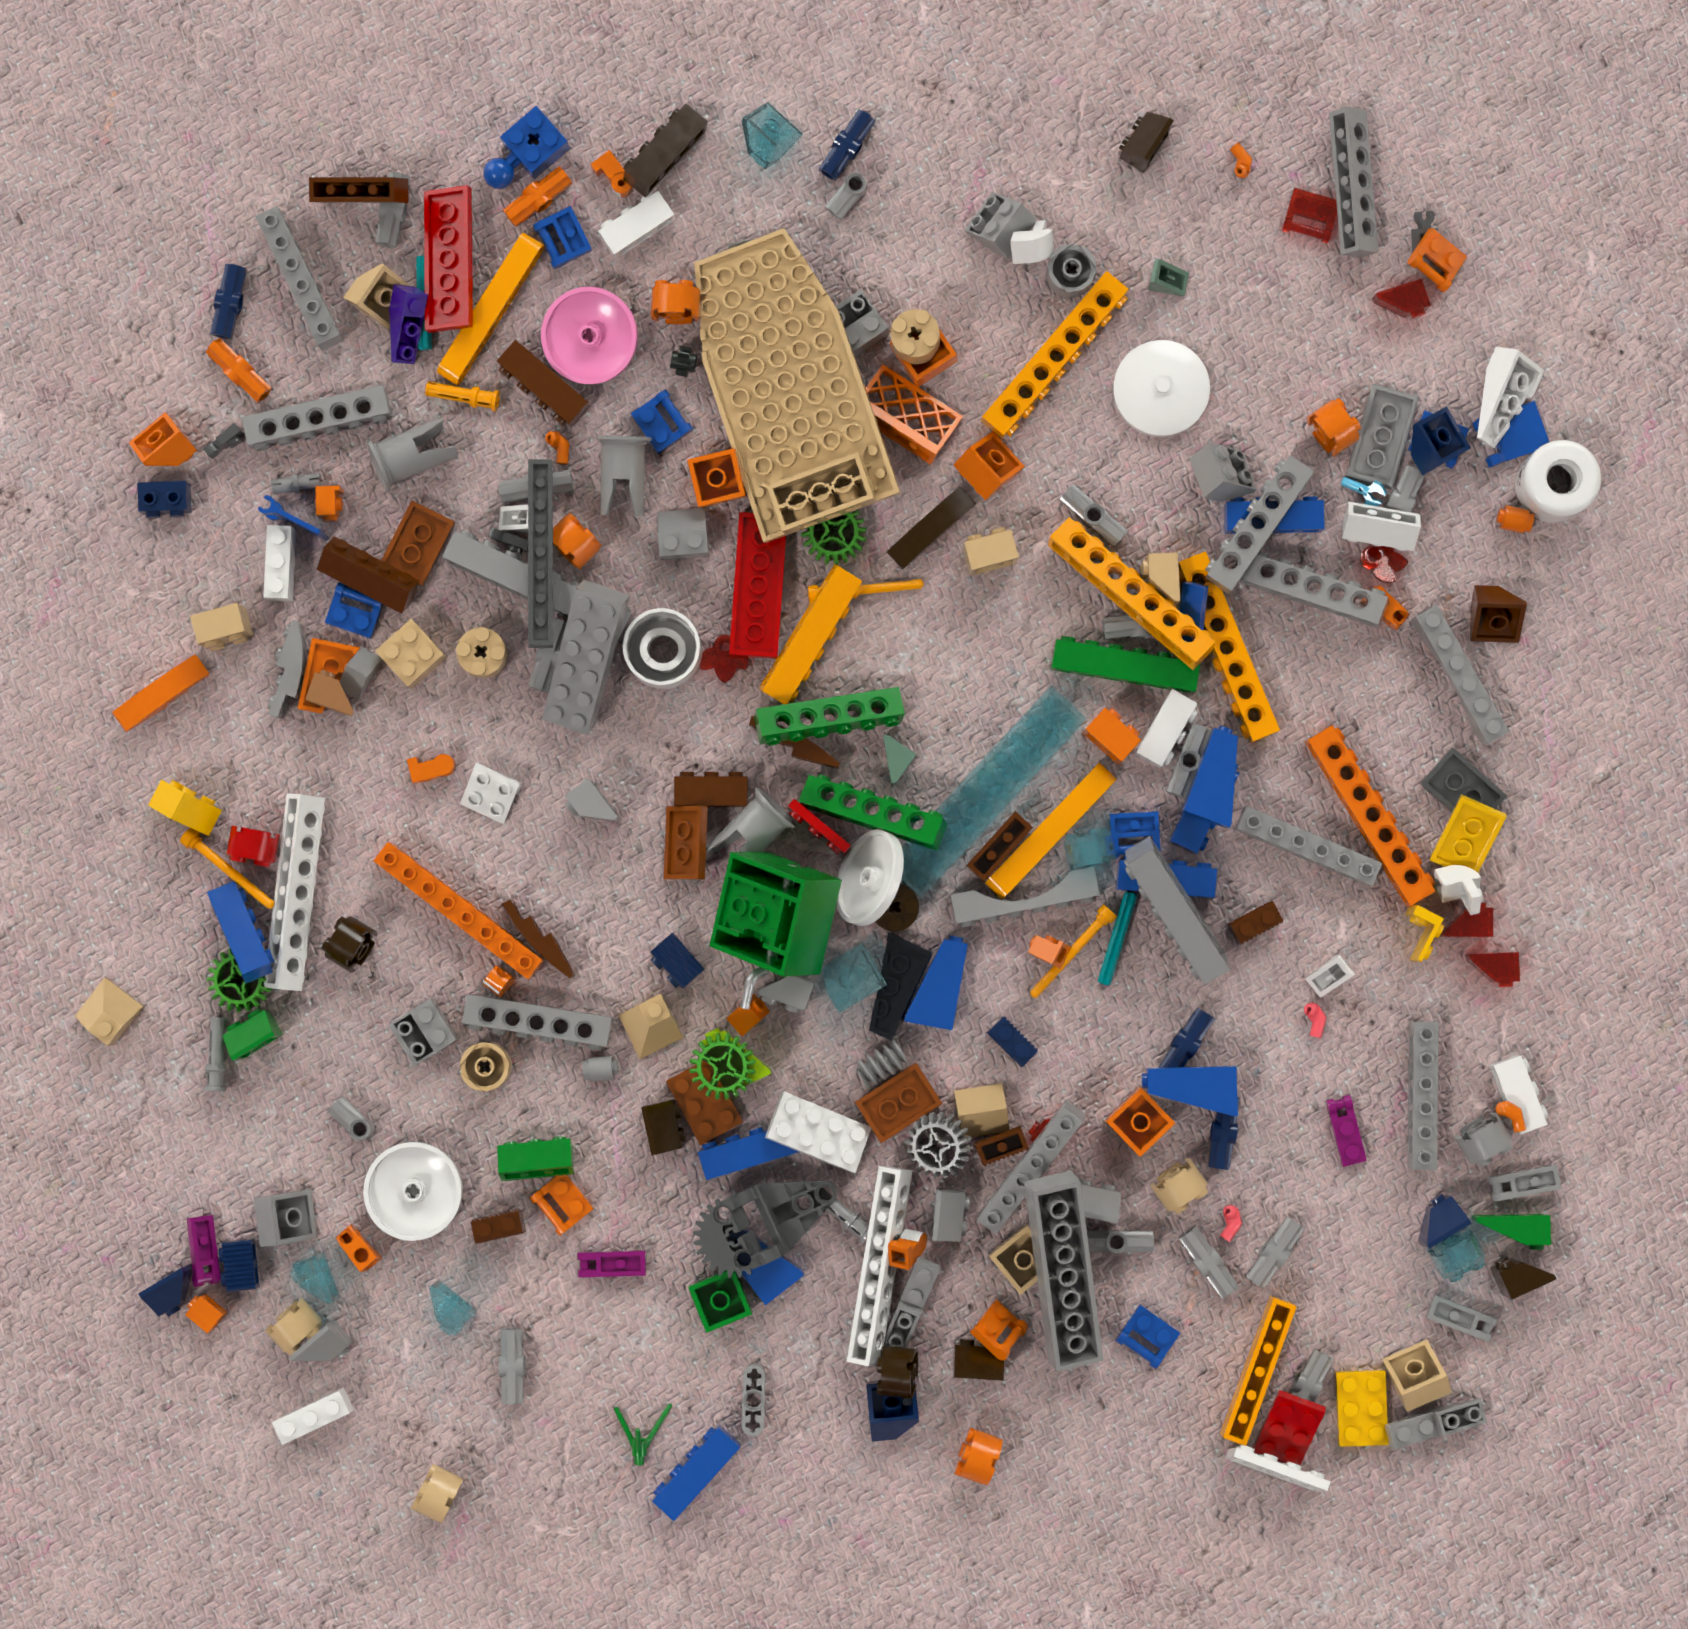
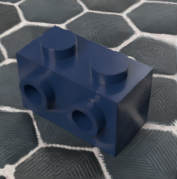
M187 481L137 483L138 512L146 515V518H161L160 514H170V517L180 518L185 517V513H192L191 484Z

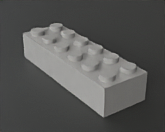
M585 579L577 586L542 716L543 720L586 735L595 726L630 595Z
M1149 836L1125 851L1126 860H1124L1127 874L1132 880H1137L1140 894L1144 900L1149 899L1153 914L1157 920L1162 919L1165 925L1164 930L1170 940L1175 938V942L1178 945L1177 950L1183 960L1188 958L1191 966L1189 968L1196 980L1201 978L1205 985L1229 971L1230 967L1226 953L1152 838Z

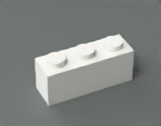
M659 191L654 194L650 192L646 198L643 196L640 200L641 203L635 207L632 205L628 206L620 213V217L614 221L609 219L600 226L601 229L598 230L599 235L616 260L676 220L674 213Z
M1348 502L1342 523V539H1347L1350 542L1370 543L1378 547H1392L1400 551H1414L1421 528L1420 514Z
M267 525L264 598L268 601L293 602L296 529L292 526Z
M1172 689L1137 748L1135 755L1158 768H1161L1163 764L1168 766L1174 756V752L1171 751L1174 744L1181 743L1186 734V731L1183 730L1186 723H1192L1198 713V710L1195 709L1198 703Z
M1515 1055L1490 1064L1489 1067L1502 1101H1510L1522 1110L1526 1130L1515 1132V1134L1521 1135L1548 1125L1546 1122L1548 1113L1543 1104L1540 1105L1537 1095H1539V1090L1536 1083L1530 1080L1528 1073L1531 1072L1526 1058L1522 1059L1521 1055Z
M343 1387L276 1419L272 1424L281 1444L284 1445L351 1413L354 1408Z

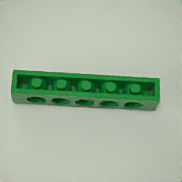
M899 687L758 708L756 709L754 720L759 743L773 746L785 740L798 742L805 739V737L823 738L830 733L836 732L842 735L848 734L855 729L868 731L881 725L893 727L902 722L905 712ZM878 707L883 713H874L871 708ZM855 711L859 714V717H851L848 712ZM829 714L834 716L836 720L828 721L824 716ZM807 718L812 724L805 725L800 719ZM784 722L788 725V728L782 729L776 723Z
M818 774L817 777L808 776L799 799L800 804L805 808L871 830H883L899 839L938 851L948 825L944 818H942L943 815L933 810H929L928 813L920 811V807L917 805L906 803L905 806L897 803V799L884 795V798L875 796L876 793L865 788L858 791L853 789V785L840 781L837 784L831 782V778ZM834 792V797L826 801V794ZM857 799L853 807L847 808L849 800ZM879 806L876 814L869 815V810L872 807ZM901 813L899 821L891 822L894 814ZM917 821H924L922 828L918 830L913 829Z

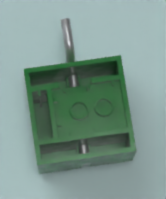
M767 851L730 852L709 947L759 967L750 972L746 979L740 1008H750L757 979L767 975L770 971L783 977L820 974L842 882L841 879L810 867H800L801 864Z

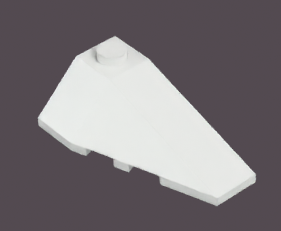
M1495 347L1486 369L1477 438L1490 448H1495L1509 429L1510 420L1515 414L1519 415L1523 410L1521 405L1526 398H1531L1534 395L1544 373L1541 367L1519 350Z

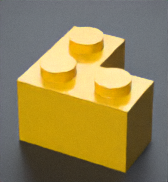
M161 780L148 806L168 818L207 836L210 835L222 812L221 809L214 806L216 801L202 795L201 799L195 797L197 792L175 780H172L170 783Z

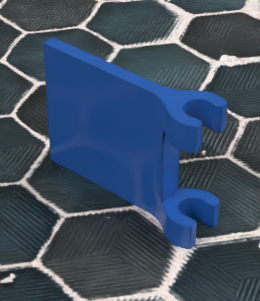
M1535 401L1521 405L1523 410L1519 415L1515 414L1510 420L1509 429L1496 445L1499 453L1490 455L1485 459L1488 468L1533 453L1539 447L1549 443ZM1480 418L1473 422L1475 432L1478 431Z
M264 496L267 501H270L271 505L268 509L258 507V510L266 515L267 518L272 521L286 520L325 541L328 540L329 537L320 529L285 512L283 507L271 496Z

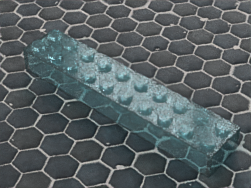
M1050 686L935 810L943 815L942 818L948 824L938 851L908 841L902 846L904 865L901 881L910 887L921 899L1087 718Z

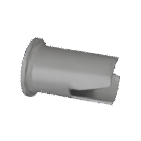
M441 416L434 421L381 442H371L370 439L366 441L371 460L386 492L391 491L390 487L395 482L459 458L456 447L429 449L421 453L418 452V446L423 445L444 429V420Z
M596 436V439L602 444L599 515L610 514L616 491V479H629V492L634 515L645 516V445L648 441H651V437Z
M757 787L755 789V798L706 845V849L716 853L743 836L747 842L740 848L739 852H762L785 828L791 827L794 829L797 825L769 794Z

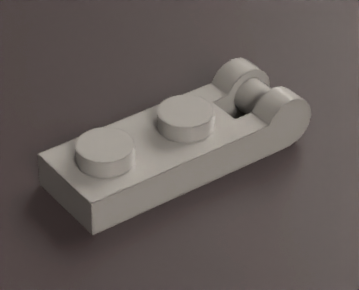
M1556 1164L1488 1177L1489 1185L1493 1187L1492 1199L1494 1202L1562 1189ZM1509 1182L1510 1190L1503 1191L1502 1183Z
M1435 1294L1425 1316L1430 1320L1487 1342L1491 1341V1331L1499 1320ZM1479 1320L1484 1322L1481 1331L1476 1329Z

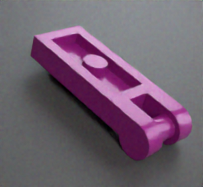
M1350 1094L1342 1096V1099L1326 1100L1342 1167L1367 1161ZM1345 1108L1346 1115L1338 1117L1337 1110Z
M213 1215L187 1218L193 1269L192 1283L194 1287L203 1286L204 1283L218 1284L220 1283L221 1276ZM208 1265V1273H204L203 1266Z
M646 1250L577 1252V1260H580V1269L577 1271L580 1278L646 1276ZM589 1260H596V1269H590Z

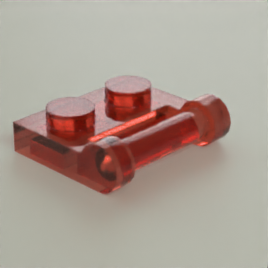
M1294 188L1281 231L1289 232L1290 230L1321 239V242L1328 244L1337 215L1336 199ZM1294 215L1326 225L1325 229L1322 230L1292 220Z

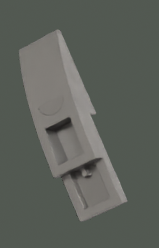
M295 620L292 621L291 625L288 624L283 635L286 638L284 645L278 648L275 656L276 666L285 670L277 678L276 686L278 689L275 696H271L267 709L270 710L269 715L282 719L290 697L300 699L307 664V648L301 623Z
M918 1256L887 1328L884 1342L885 1347L907 1348L941 1265Z
M1478 1398L1408 1415L1401 1420L1385 1424V1429L1390 1447L1395 1450L1433 1437L1446 1436L1487 1423L1482 1401Z

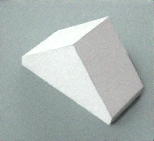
M528 505L502 506L500 508L498 530L528 534Z
M1334 955L1311 973L1306 980L1321 998L1355 974L1340 955Z

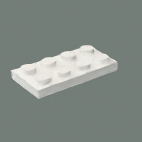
M783 1091L780 1094L765 1138L850 1173H856L871 1128Z
M1245 1445L1227 1450L1225 1457L1227 1460L1317 1493L1328 1491L1331 1481L1325 1480V1475L1313 1470L1310 1472L1301 1471V1466L1292 1462L1279 1463L1277 1462L1278 1458L1270 1454H1254L1255 1449Z

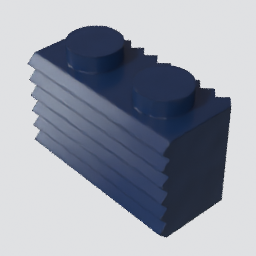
M671 933L650 952L653 955L650 960L659 970L664 967L670 974L666 978L675 988L680 986L684 989L705 970L674 933Z
M1001 1017L986 1032L1020 1067H1023L1038 1052V1048H1034L1031 1041H1027V1038H1024V1034H1020V1031H1017V1028L1013 1027V1024H1010L1006 1017Z
M255 1238L222 1243V1248H219L218 1254L220 1263L224 1262L221 1283L223 1287H226V1292L259 1288Z

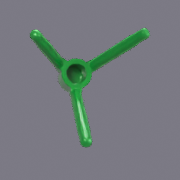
M669 1403L647 1438H641L640 1429L638 1428L635 1430L634 1438L619 1408H614L632 1448L635 1465H644V1456L647 1455V1448H649L653 1437L672 1408V1404Z

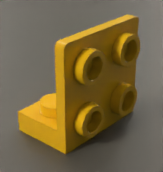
M1412 905L1408 907L1405 915L1411 917L1409 922L1426 928L1409 960L1412 962H1422L1423 959L1427 960L1433 950V947L1430 945L1434 937L1438 938L1442 933L1444 925L1441 923L1444 918L1419 905Z

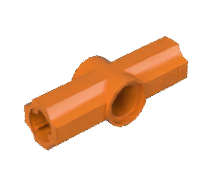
M559 166L542 180L529 184L523 190L522 195L505 207L503 212L511 223L517 227L534 213H540L552 204L553 199L573 183Z
M221 338L213 341L206 350L208 356L223 369V372L238 387L241 386L257 403L263 401L272 390L270 385L254 371L255 369L240 354L237 355Z

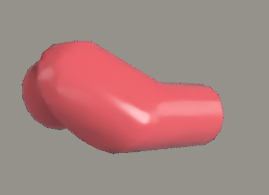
M1308 1003L1304 1007V1013L1312 1022L1309 1035L1321 1038L1326 1015L1318 1004Z
M1227 1205L1223 1209L1227 1226L1220 1236L1228 1242L1233 1239L1242 1226L1240 1212L1234 1205Z

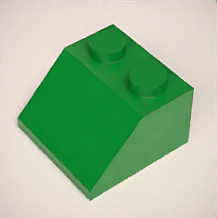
M259 1008L248 1014L249 1019L241 1024L237 1021L226 1028L228 1032L222 1036L232 1061L243 1060L284 1035L269 1010L261 1011Z

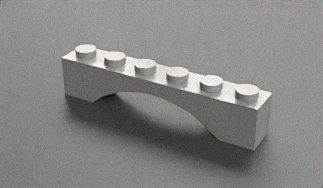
M1438 605L1412 618L1411 621L1421 639L1436 657L1451 681L1464 707L1470 725L1482 746L1508 733V728Z
M1089 867L1068 872L1062 881L1051 890L1027 900H998L985 896L975 890L952 894L950 899L955 924L961 923L963 928L976 925L975 920L985 918V923L1000 920L999 915L1009 914V918L1023 916V911L1032 909L1034 914L1047 911V906L1056 904L1057 909L1071 906L1070 901L1080 900L1081 904L1094 902L1095 896H1099L1100 893L1095 868Z

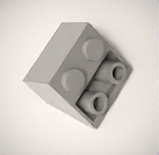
M992 192L964 231L994 253L1010 258L1012 255L1010 241L1013 232L1030 231L1037 219L1022 203Z
M862 289L836 306L840 312L855 358L889 336L887 325Z
M1208 442L1189 458L1203 497L1206 499L1223 502L1254 493L1257 490L1253 481V475L1247 466L1246 457L1241 450Z
M787 976L760 989L758 994L763 996L761 1001L776 1005L777 1001L786 1004L784 1009L799 1014L800 1010H806L815 983L797 976Z
M435 999L425 1001L389 1024V1027L414 1066L459 1040Z

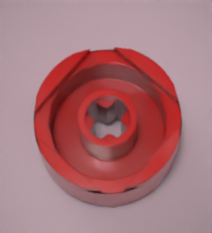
M232 825L226 854L230 855L229 860L245 863L246 858L253 859L255 865L270 867L271 863H275L280 834L274 833V838H271L270 832L241 827L239 832L237 831V826Z

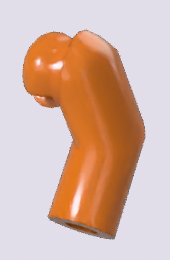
M1238 142L1230 149L1237 159L1234 173L1239 178H1246L1251 171L1252 158Z
M1503 1101L1496 1105L1495 1110L1499 1116L1504 1115L1512 1120L1514 1132L1526 1130L1520 1107L1510 1101Z

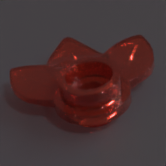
M1372 546L1364 549L1360 555L1361 564L1366 569L1372 570L1375 578L1384 583H1395V573L1401 571L1408 564V560L1393 551L1394 548ZM1368 557H1373L1376 562L1370 561Z
M721 635L716 638L712 647L704 650L700 668L701 670L714 669L719 680L727 683L734 676L736 668L741 670L748 668V657L729 656V650L722 651L721 645L723 643L730 645V635Z

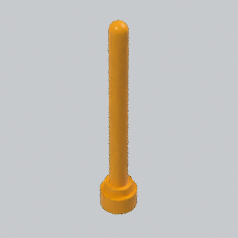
M921 579L860 585L862 590L859 595L921 589L924 586V582ZM808 585L809 604L820 588L818 585Z
M189 828L182 835L180 843L187 849L191 848L192 850L196 849L266 908L272 909L275 903L271 898L204 844L199 832Z
M1103 904L1097 910L1096 920L1071 946L1061 969L1053 966L1032 988L1030 995L1033 998H1037L1103 925L1107 926L1108 923L1112 924L1117 916Z

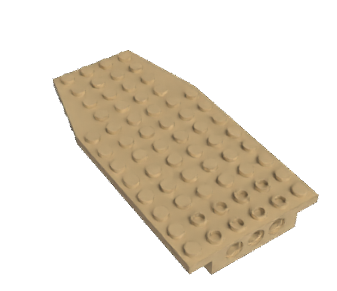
M785 228L694 262L696 287L700 289L699 317L701 327L700 339L703 351L702 362L731 448L736 450L741 477L763 542L773 541L901 494L840 312Z

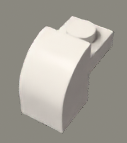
M1046 220L1036 221L1033 231L1013 232L1010 241L1013 264L1039 262L1051 257L1053 254L1052 230L1046 228Z
M1451 865L1435 869V885L1433 887L1442 903L1461 899L1470 915L1480 913L1481 902H1483V894L1480 889L1481 876L1475 870L1461 865Z

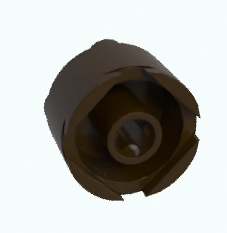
M900 883L892 902L896 903L898 901L901 911L899 913L895 911L890 913L888 911L890 909L889 906L885 913L875 921L880 928L891 932H899L907 929L914 923L919 913V901L910 887Z
M341 916L334 926L335 932L331 938L328 937L324 941L321 950L325 952L327 959L353 973L356 971L353 967L356 964L361 966L371 953L375 945L372 937L373 935L377 937V931L352 916L347 918Z
M893 1346L882 1347L881 1358H878L877 1373H881V1380H878L877 1383L878 1395L902 1398L914 1397L917 1384L912 1383L915 1382V1377H918L919 1365L917 1349Z

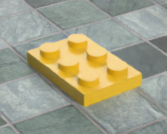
M1461 794L1430 856V861L1444 867L1451 865L1466 866L1478 873L1506 819V814Z
M1385 1370L1335 1371L1338 1446L1389 1445L1385 1424H1388Z

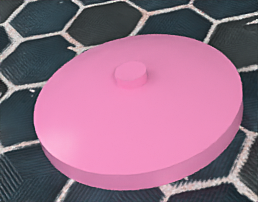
M579 287L562 294L552 303L543 319L541 343L544 354L550 365L560 375L573 382L591 385L612 380L627 368L637 348L638 330L633 313L621 298L602 288Z

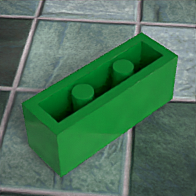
M554 1137L548 1141L531 1139L527 1143L509 1141L503 1145H497L498 1174L501 1181L575 1174L573 1145L570 1138Z

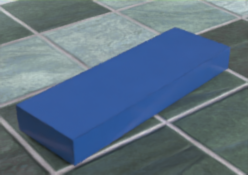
M1189 581L1183 582L1180 612L1183 615H1189L1194 620L1195 625L1203 630L1208 586ZM1182 636V639L1186 642L1193 641L1190 636Z

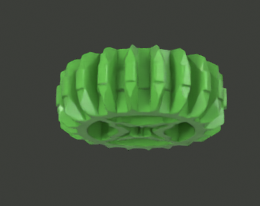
M855 510L852 514L850 512L843 514L842 516L846 518L841 519L839 522H831L830 520L822 522L825 533L818 542L814 538V528L816 525L805 528L809 531L802 532L801 536L802 538H809V540H806L803 545L804 547L813 546L808 551L809 555H813L817 551L816 560L820 561L822 556H825L826 565L829 564L830 558H834V564L836 565L839 564V557H842L843 562L847 563V554L855 558L856 554L853 549L862 550V546L857 542L866 541L864 536L859 535L866 533L865 527H859V525L864 523V518L855 519L860 512ZM851 523L854 528V537L851 543L848 544L843 536V532ZM828 526L830 528L834 527V530L835 527L839 529V538H834V535L832 538L829 536ZM829 543H836L843 549L828 551L822 547Z
M229 948V957L225 952H221L220 957L223 961L214 959L213 963L217 965V968L209 967L208 969L209 972L214 973V977H207V981L214 982V985L208 987V991L216 990L212 999L216 1000L221 997L218 1004L220 1007H223L228 1002V1011H232L235 1005L238 1013L242 1012L243 1005L246 1011H251V1003L255 1007H259L260 1002L258 998L267 1000L268 997L263 994V991L271 992L272 988L264 987L265 976L258 978L257 988L251 996L248 994L251 982L246 984L242 982L243 985L241 983H230L235 981V978H239L237 974L240 976L242 974ZM231 963V975L222 981L223 972ZM234 987L238 994L241 995L242 1000L230 997L224 988Z
M716 1033L717 1041L713 1042L711 1036H707L706 1039L709 1045L706 1046L700 1041L698 1045L703 1050L701 1052L696 1049L692 1051L694 1055L698 1056V1059L689 1060L690 1063L697 1064V1068L689 1069L690 1073H698V1076L692 1079L693 1083L701 1080L702 1084L697 1089L701 1091L705 1086L709 1088L705 1094L708 1097L711 1095L712 1090L716 1091L715 1099L717 1100L720 1098V1092H724L725 1100H728L730 1097L729 1091H732L735 1097L739 1096L736 1088L740 1087L741 1090L746 1091L747 1088L743 1084L744 1080L748 1083L753 1081L747 1077V1074L756 1073L755 1069H749V1065L755 1064L756 1060L747 1059V1056L752 1055L753 1051L749 1050L745 1053L743 1049L748 1044L744 1042L741 1046H738L737 1043L740 1039L738 1036L734 1038L733 1042L729 1041L730 1033H726L725 1040H721L720 1033ZM715 1046H729L721 1058H715L706 1054ZM735 1050L742 1058L743 1072L734 1068L731 1064ZM727 1055H729L726 1066L734 1071V1073L731 1071L725 1072L724 1070L716 1078L719 1067L711 1060L722 1062V1059L725 1060ZM703 1060L714 1069L710 1082L706 1079L702 1070ZM723 1075H731L739 1079L735 1084L728 1087L717 1086Z

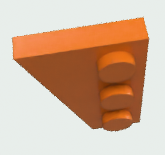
M312 638L297 709L322 714L325 707L305 700L314 673H320L321 670L335 674L334 679L340 682L346 664L359 651L360 647Z

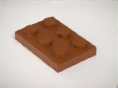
M411 500L381 561H385L392 567L410 574L419 580L418 585L424 587L456 522Z
M666 806L663 879L705 880L708 806Z
M703 1061L702 1070L704 1076L710 1082L714 1069L710 1064ZM689 1069L670 1078L666 1083L701 1146L743 1123V1120L730 1097L728 1100H725L724 1092H720V1098L717 1100L715 1099L716 1091L713 1090L709 1097L706 1096V1091L709 1088L705 1086L699 1091L697 1088L702 1084L701 1080L695 1083L692 1081L694 1077L698 1076V1073H690ZM719 1081L717 1086L723 1087L721 1082Z
M917 1063L912 1064L854 1102L880 1144L942 1104Z

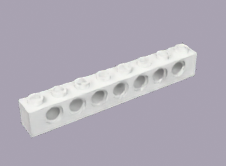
M288 793L286 796L274 896L275 905L272 912L268 946L274 959V963H271L273 973L265 975L264 987L302 991L305 979L304 968L307 958V943L310 934V918L313 909V893L316 885V868L319 860V843L322 836V818L325 811V798Z
M890 1166L878 1167L847 1362L864 1366H877L878 1358H881L897 1267L889 1266L888 1244L892 1240L897 1241L901 1238L912 1177L911 1170Z

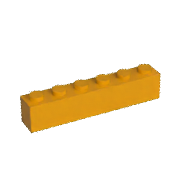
M836 564L832 566L779 653L778 658L759 686L761 691L783 704L792 703L799 692L797 689L801 681L805 682L812 671L810 666L813 661H818L824 652L822 647L827 639L831 640L837 630L835 625L838 620L844 619L850 608L848 607L849 602L852 598L856 599L861 592L862 586L860 584L862 580Z
M1272 1295L1269 1296L1220 1431V1435L1223 1438L1241 1445H1247L1297 1307L1293 1303Z

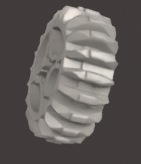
M931 1112L929 1117L923 1115L920 1121L914 1122L913 1126L915 1129L912 1128L908 1132L911 1138H908L906 1143L912 1145V1147L907 1149V1153L914 1154L910 1162L917 1160L919 1163L917 1169L920 1170L924 1167L925 1175H929L933 1171L934 1178H938L940 1174L947 1178L950 1173L955 1175L958 1172V1168H964V1161L970 1159L967 1152L972 1150V1146L966 1143L970 1142L972 1137L964 1135L968 1128L961 1129L959 1127L962 1123L961 1120L953 1122L954 1115L950 1114L946 1118L944 1112H940L938 1116L935 1112ZM927 1128H930V1141L923 1144L924 1132ZM943 1129L946 1130L952 1137L947 1136L944 1133ZM939 1141L938 1144L941 1143L945 1146L940 1149V1146L937 1147V1145L933 1144ZM956 1146L955 1156L952 1161L948 1162L949 1149ZM927 1153L932 1154L935 1160H933Z

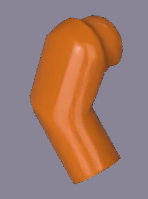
M549 431L545 436V440L557 451L556 464L568 465L569 441L561 433Z

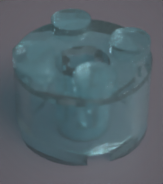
M1107 827L1088 830L1089 835L1085 836L1084 833H1073L1065 836L1066 841L1063 843L1070 870L1117 860L1110 830H1107Z
M1469 1227L1464 1228L1466 1232L1460 1233L1458 1231L1435 1245L1433 1249H1427L1440 1276L1445 1279L1449 1278L1450 1282L1463 1278V1274L1471 1269L1476 1271L1485 1266V1253L1472 1229Z

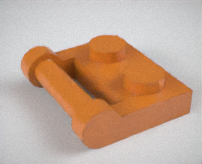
M1428 228L1407 263L1412 268L1420 270L1437 284L1436 287L1441 292H1445L1450 288L1452 279L1467 256L1434 228ZM1423 255L1444 271L1443 276L1423 261Z
M568 1175L556 1176L529 1198L533 1204L536 1203L551 1221L556 1228L555 1232L559 1236L594 1209ZM548 1192L570 1218L565 1223L543 1197Z
M996 1299L974 1325L970 1333L997 1359L1006 1360L1012 1346L1020 1336L1027 1332L1029 1327L1024 1320H1018ZM1006 1326H1008L1012 1331L1005 1341L999 1344L996 1340Z

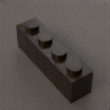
M687 104L680 110L676 108L669 117L670 121L665 126L661 125L654 133L652 141L650 143L646 141L639 149L640 154L635 159L630 158L623 168L625 170L623 180L645 198L706 132L708 121Z

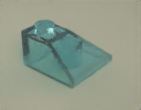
M769 102L744 116L741 120L747 152L765 170L778 162L803 135Z
M863 943L822 966L826 991L839 1013L887 985Z
M324 1252L292 1264V1278L295 1283H299L302 1289L327 1304L340 1298Z
M438 1280L429 1288L436 1321L440 1323L439 1328L449 1336L451 1334L456 1336L477 1310Z

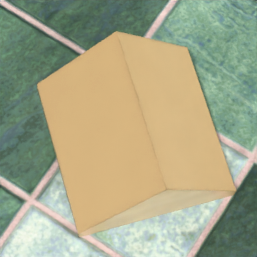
M1002 1083L954 1091L958 1120L962 1121L959 1127L961 1129L968 1128V1131L964 1134L965 1136L978 1137L1009 1130L1007 1106Z

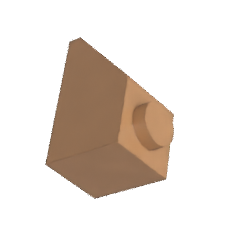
M321 670L320 673L315 672L305 700L352 717L354 711L339 680L334 679L335 674L325 670Z

